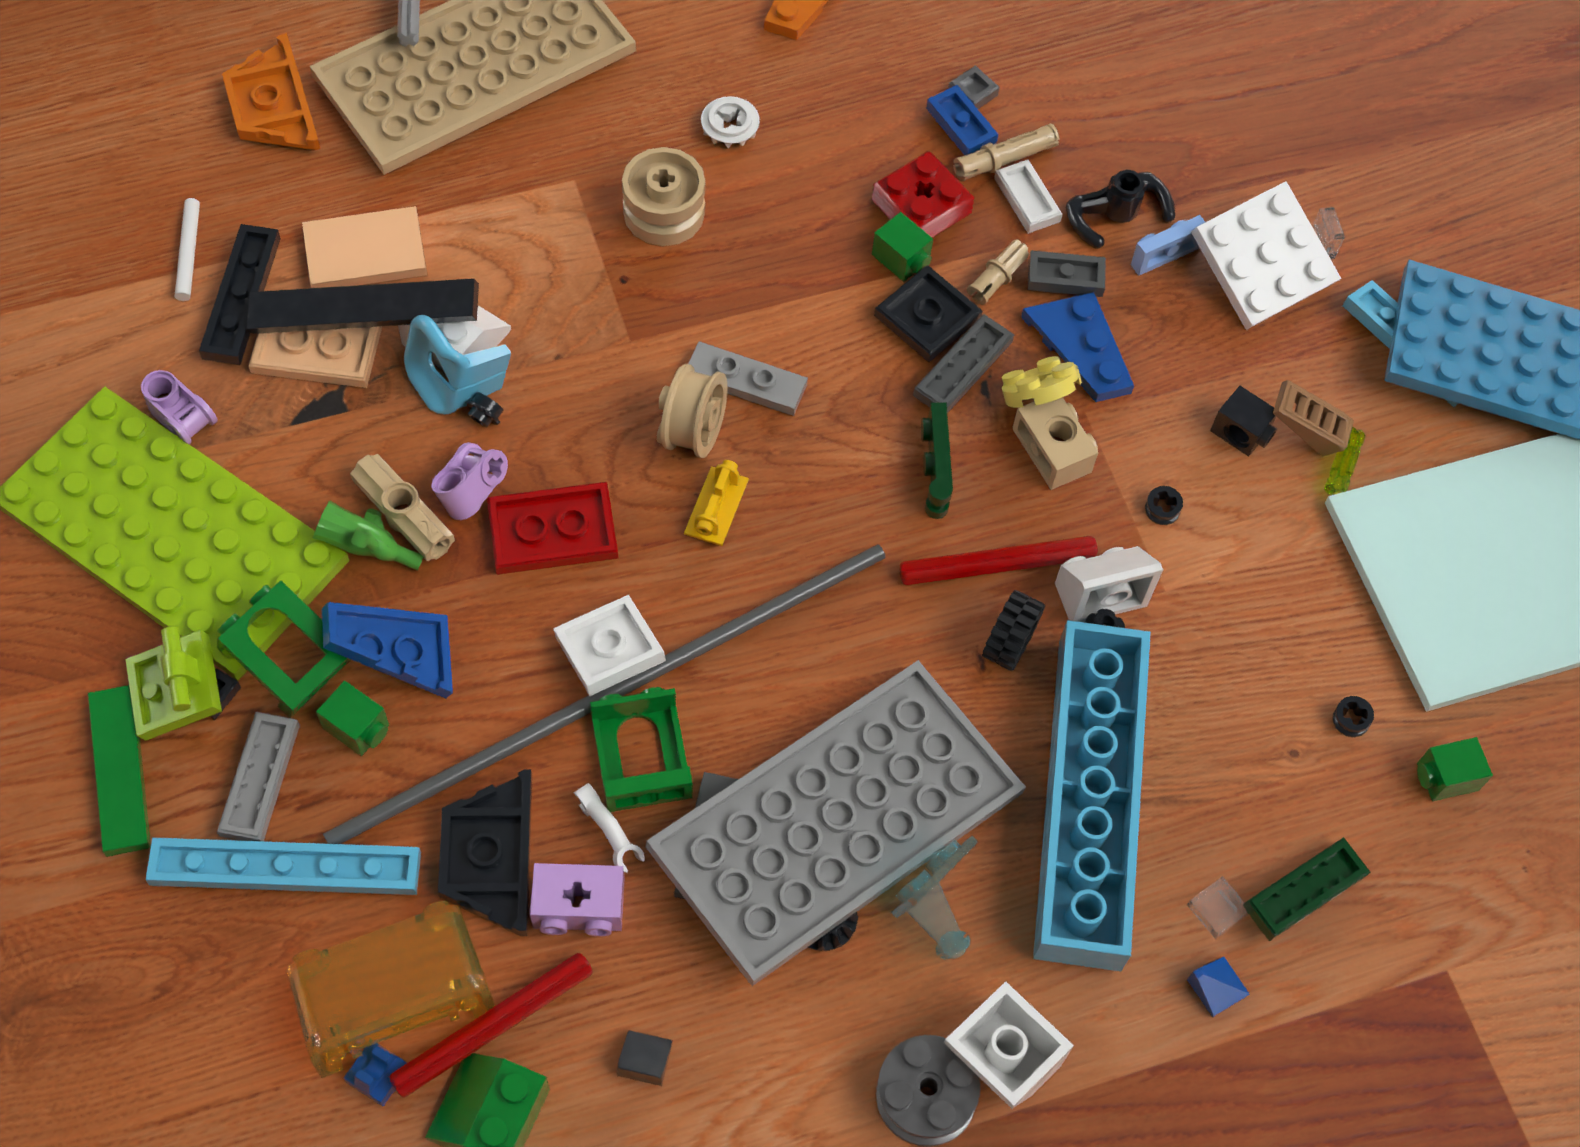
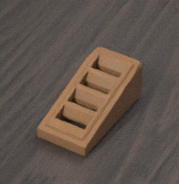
M1289 380L1282 382L1273 414L1322 457L1345 450L1354 420L1343 411ZM1294 403L1297 404L1295 412L1292 411Z

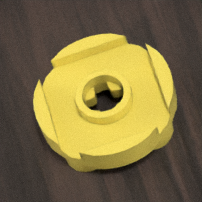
M1052 356L1036 363L1037 368L1025 372L1024 370H1015L1002 376L1004 384L1002 392L1006 404L1015 408L1024 407L1022 400L1033 398L1035 405H1040L1072 393L1076 390L1074 382L1080 385L1082 383L1078 366L1073 362L1061 363L1058 356Z

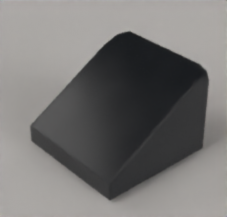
M628 1030L617 1065V1076L662 1086L673 1040Z

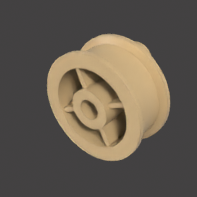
M684 364L679 367L671 385L664 386L659 397V409L663 410L657 432V442L661 443L668 450H673L676 446L692 449L696 457L705 458L713 448L722 425L728 391L726 375L722 372H716L712 376L697 373L690 364Z

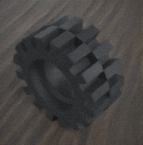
M1014 590L998 616L995 626H993L991 635L983 649L982 657L1013 671L1026 650L1034 630L1037 628L1046 604Z

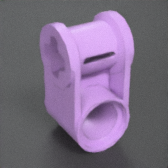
M163 370L153 371L142 380L141 391L149 412L164 427L181 438L186 444L192 443L191 437L207 424L214 425L218 421L209 405L201 397L193 394L170 372ZM169 393L166 397L157 398L161 394Z
M464 443L458 448L447 465L434 477L431 487L450 517L455 520L467 519L479 510L496 485L504 479L508 468V460L502 451L495 449L484 451L478 444Z

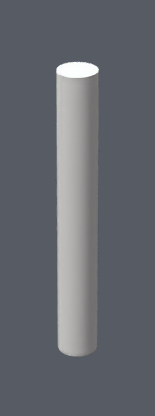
M188 198L184 201L174 295L179 301H188L191 297L200 202L193 198Z

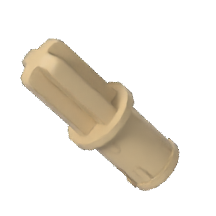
M1013 240L996 259H990L986 263L985 271L967 287L969 296L977 291L978 293L972 299L978 304L985 305L1002 284H1008L1012 280L1011 275L1029 256L1028 246L1019 240Z

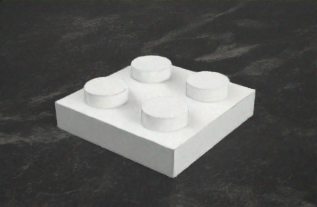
M629 595L553 628L558 643L589 696L666 661L664 650Z

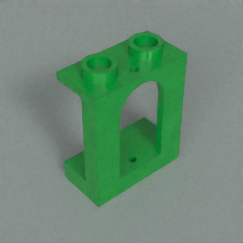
M280 580L273 588L268 585L263 586L250 599L249 603L252 607L241 617L236 613L233 614L219 627L217 632L221 636L217 639V648L221 652L226 649L279 701L278 707L291 718L343 669L351 659L323 648L322 619ZM267 609L277 610L284 614L326 654L297 683L285 674L249 637L248 627Z
M652 687L643 690L640 694L624 697L620 694H609L601 697L598 701L590 702L606 806L610 812L693 798V782L690 767L687 766L676 707L675 688L665 690L662 687ZM632 718H645L656 726L659 732L666 771L624 778L617 742V732L624 722Z

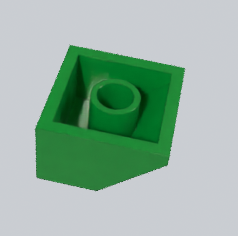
M472 1053L462 1060L425 1139L442 1147H524L550 1091L547 1077L504 1058Z

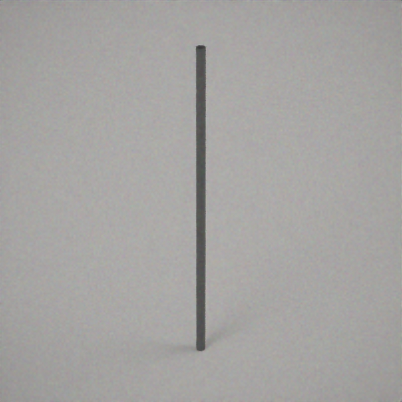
M877 544L666 654L665 662L592 696L588 695L323 833L327 843L342 844L590 714V702L598 701L601 697L609 694L624 696L885 559L882 547Z

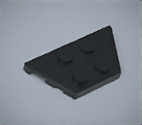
M531 769L518 772L517 778L494 787L492 784L479 790L470 799H460L443 807L441 821L439 897L519 936H527L532 805Z

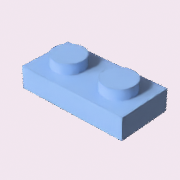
M1198 215L1187 221L1180 220L1165 231L1156 235L1148 234L1137 242L1131 266L1138 276L1200 249L1191 231L1205 223L1204 219Z

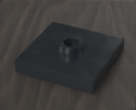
M927 265L875 308L874 316L925 360L930 362L971 328L982 316L983 311Z

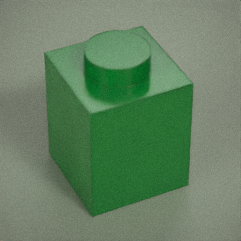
M900 212L874 233L872 256L905 282L914 273L917 274L930 264L932 260L933 238Z
M345 680L316 711L322 728L361 757L370 747L375 748L378 746L388 731L389 722L384 708Z
M1477 737L1430 747L1417 762L1418 779L1422 787L1428 790L1432 802L1479 791L1493 776Z

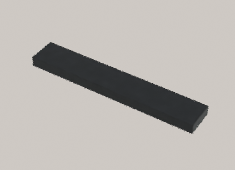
M473 278L250 292L247 329L252 334L410 325L411 321L418 315L429 316L435 323L477 321L479 283Z

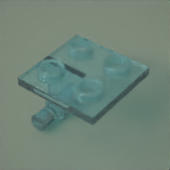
M970 836L961 844L954 839L945 848H942L925 865L930 873L924 869L896 894L900 903L891 911L896 918L908 912L938 943L936 954H942L940 958L944 960L957 959L962 956L970 945V937L968 935L964 938L966 932L960 931L939 882L978 843L973 836Z

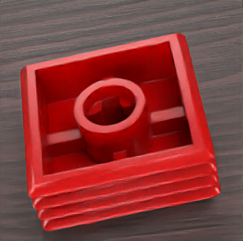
M930 151L923 153L873 184V197L871 198L890 220L902 212L932 238L972 213V205L974 204L973 200L975 199L963 184Z

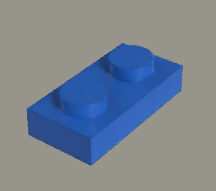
M958 85L927 99L926 109L964 155L980 150L982 145L987 143L997 144L999 134Z

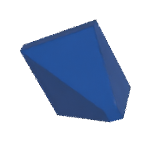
M1225 957L1196 969L1187 979L1212 1018L1250 995Z

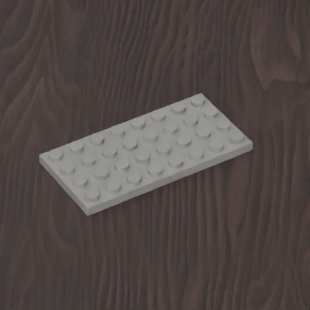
M918 660L646 841V848L750 985L754 986L1023 794L1026 786Z

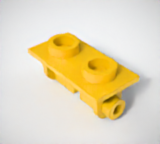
M723 460L722 464H718L716 468L711 466L684 535L723 546L749 481V478L739 475L737 471L738 465L735 462Z

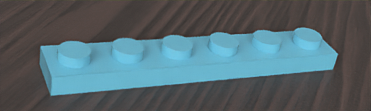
M152 837L145 880L149 886L417 895L421 851L419 847Z

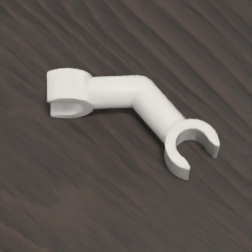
M589 783L573 792L581 802L579 804L581 810L586 816L590 815L611 844L614 850L613 862L615 866H623L624 872H628L622 861L624 853L628 850H632L636 858L644 862L645 856L642 849L629 842L616 818L604 806L598 794Z

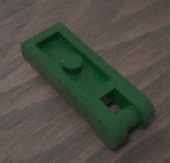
M931 403L928 418H922L921 440L922 442H928L929 452H924L923 473L924 476H931L925 511L931 518L940 519L948 513L953 492L947 403Z

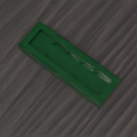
M1343 837L1247 900L1242 906L1270 942L1364 879L1371 872Z

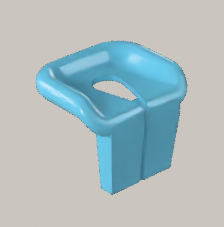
M418 315L410 324L404 352V364L409 380L426 406L431 411L439 414H451L457 411L458 408L467 406L466 401H472L477 392L487 396L502 388L511 352L505 344L462 355L451 346L432 318L426 315ZM432 352L437 356L449 382L435 369L431 357Z

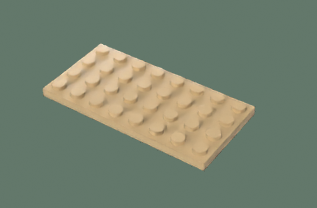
M450 0L419 15V41L415 46L407 45L404 47L399 43L397 25L311 65L310 69L313 78L385 175L636 52V41L602 0Z

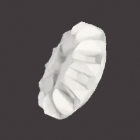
M728 96L713 100L704 108L701 116L704 135L710 136L713 144L723 142L727 148L732 143H739L741 146H744L747 139L755 138L756 131L759 128L760 119L756 108L748 101L738 97ZM737 118L736 126L730 125L728 128H724V121L729 123Z

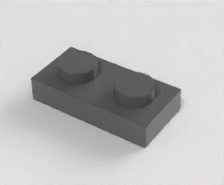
M1031 250L1028 259L1027 290L1074 295L1094 292L1096 297H1103L1105 291L1106 257Z

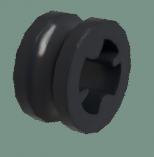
M1170 486L1154 488L1149 493L1145 504V512L1148 518L1159 525L1174 523L1178 519L1183 507L1182 496L1176 489ZM1159 499H1164L1166 505H1171L1169 512H1163L1162 507L1157 506Z
M1358 696L1345 697L1339 702L1333 713L1335 728L1347 737L1355 738L1362 736L1367 732L1374 720L1372 706L1367 700ZM1349 709H1353L1356 716H1362L1357 725L1353 724L1351 718H1344Z

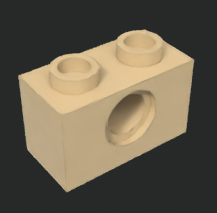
M1062 397L1040 405H1035V402H1032L1017 409L1012 429L1051 490L1092 473L1098 456V446L1093 436L1089 433L1086 434L1078 422V415L1072 404L1066 403ZM1052 437H1059L1064 441H1057Z

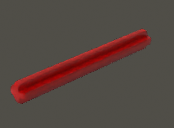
M1085 536L903 561L900 564L899 571L902 583L904 585L1064 564L1067 560L1078 556H1084L1086 559L1097 556L1098 548L1094 537Z
M581 953L574 954L391 1073L389 1078L396 1092L402 1098L407 1097L590 977L593 971L589 961Z

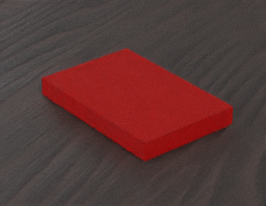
M607 482L487 497L497 575L619 559Z

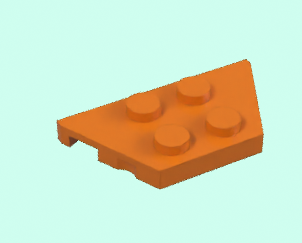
M287 33L277 36L278 44L266 52L262 53L258 49L249 55L243 63L236 64L222 73L240 140L311 150L321 149Z

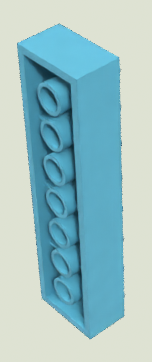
M1067 620L1061 635L1058 650L1033 959L1122 971L1131 957L1151 634L1149 631Z

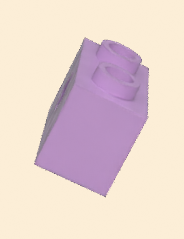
M534 863L530 910L533 928H538L540 932L549 935H562L567 932V929L585 930V933L591 936H608L612 931H622L625 881L623 866ZM575 896H583L584 898L581 901L580 907H572Z

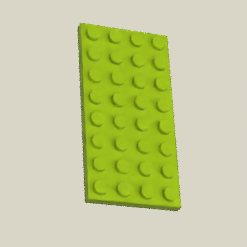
M105 386L0 486L1 511L162 627H177L180 638L199 630L208 634L214 664L237 681L247 670L226 649L221 652L217 648V639L221 636L217 632L219 627L233 614L236 613L241 617L252 607L249 603L250 599L263 586L268 585L273 588L280 580L308 606L350 561L345 551L324 541L313 539L315 531L190 444H186L181 438ZM267 609L248 627L249 637L257 647L265 652L292 622L281 612Z

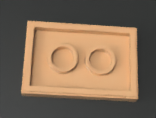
M416 206L302 222L311 288L357 286L427 275Z
M382 326L258 333L249 362L250 372L252 374L367 388Z

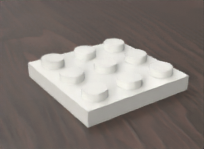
M1287 181L1197 226L1191 231L1246 330L1341 279Z

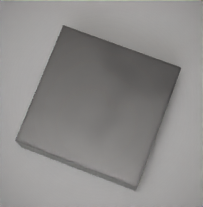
M976 65L951 81L948 87L949 89L958 85L977 109L997 97L1000 89Z

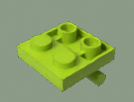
M177 627L163 628L161 630L163 645L125 659L135 729L138 737L147 741L222 712L210 637L205 632L199 630L180 638Z

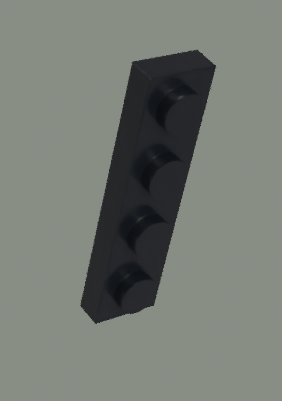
M240 224L199 349L203 360L241 365L251 334L247 329L250 292L265 290L281 239L278 229Z

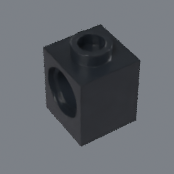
M1239 385L1218 411L1210 431L1249 457L1258 445L1265 448L1275 435L1277 428L1273 426L1276 416L1273 414L1274 407Z

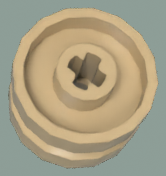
M667 147L648 149L634 156L625 167L622 177L623 213L627 227L634 236L644 242L659 246L680 244L692 238L701 228L705 216V177L702 167L689 154Z

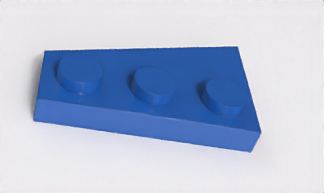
M1094 292L1023 308L1021 318L1028 326L1033 325L1043 336L1042 342L1050 351L1055 350L1065 363L1073 362L1078 366L1082 380L1081 386L1095 402L1132 394L1134 388L1133 381Z
M327 602L322 608L324 649L445 699L453 693L447 615Z

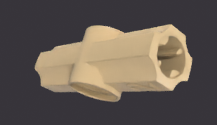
M368 454L359 460L354 470L350 473L351 479L386 516L390 528L400 532L426 561L431 559L437 560L447 553L449 547L455 541L454 535L419 498L416 488L412 484L404 482L379 454L371 456ZM399 505H410L402 510L395 509Z

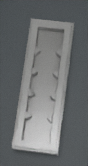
M700 341L688 363L694 367L697 373L709 376L716 372L724 373L727 378V394L793 416L808 381L807 377Z
M259 712L255 713L217 830L220 837L240 841H264L300 727L297 719Z

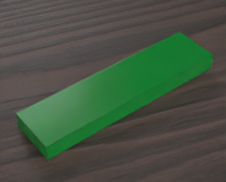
M129 685L88 693L103 853L106 857L149 849L151 848L141 745L140 737L136 735Z

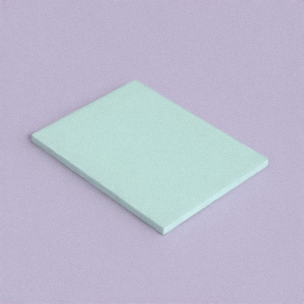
M1555 434L1327 497L1325 505L1426 712L1580 667L1579 439L1563 434Z

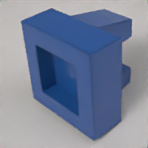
M370 1040L343 1079L347 1084L383 1107L395 1091L389 1078L391 1073L407 1064V1062L375 1041Z

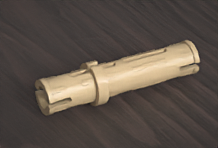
M1047 124L1001 143L982 145L980 150L953 160L955 174L960 181H965L981 173H994L996 170L1001 169V166L1058 146V131L1053 124Z

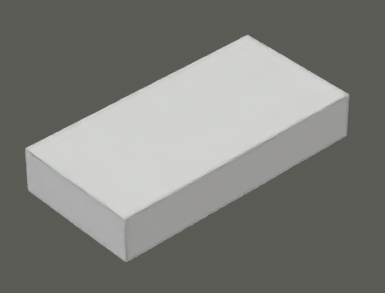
M1028 159L996 170L994 179L1028 234L1061 222L1062 212Z

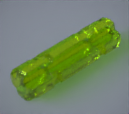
M1352 427L1346 449L1336 453L1329 473L1330 476L1324 487L1328 495H1335L1348 490L1350 478L1353 475L1361 452V446H1363L1366 437L1363 430Z

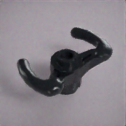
M1122 170L1113 175L1108 186L1100 191L1072 197L1066 204V211L1074 231L1086 243L1099 249L1105 244L1104 237L1089 227L1082 217L1083 213H1105L1113 221L1120 223L1130 222L1137 217L1145 191H1151L1160 203L1162 219L1165 222H1172L1175 219V203L1168 188L1154 174Z

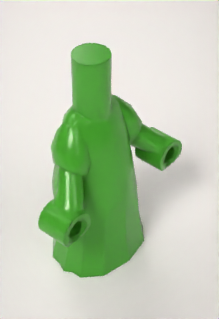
M329 501L313 535V539L324 541L348 553L373 556L383 561H396L417 571L423 560L421 554L396 543L394 537L383 526L382 514L375 509H368L364 518Z

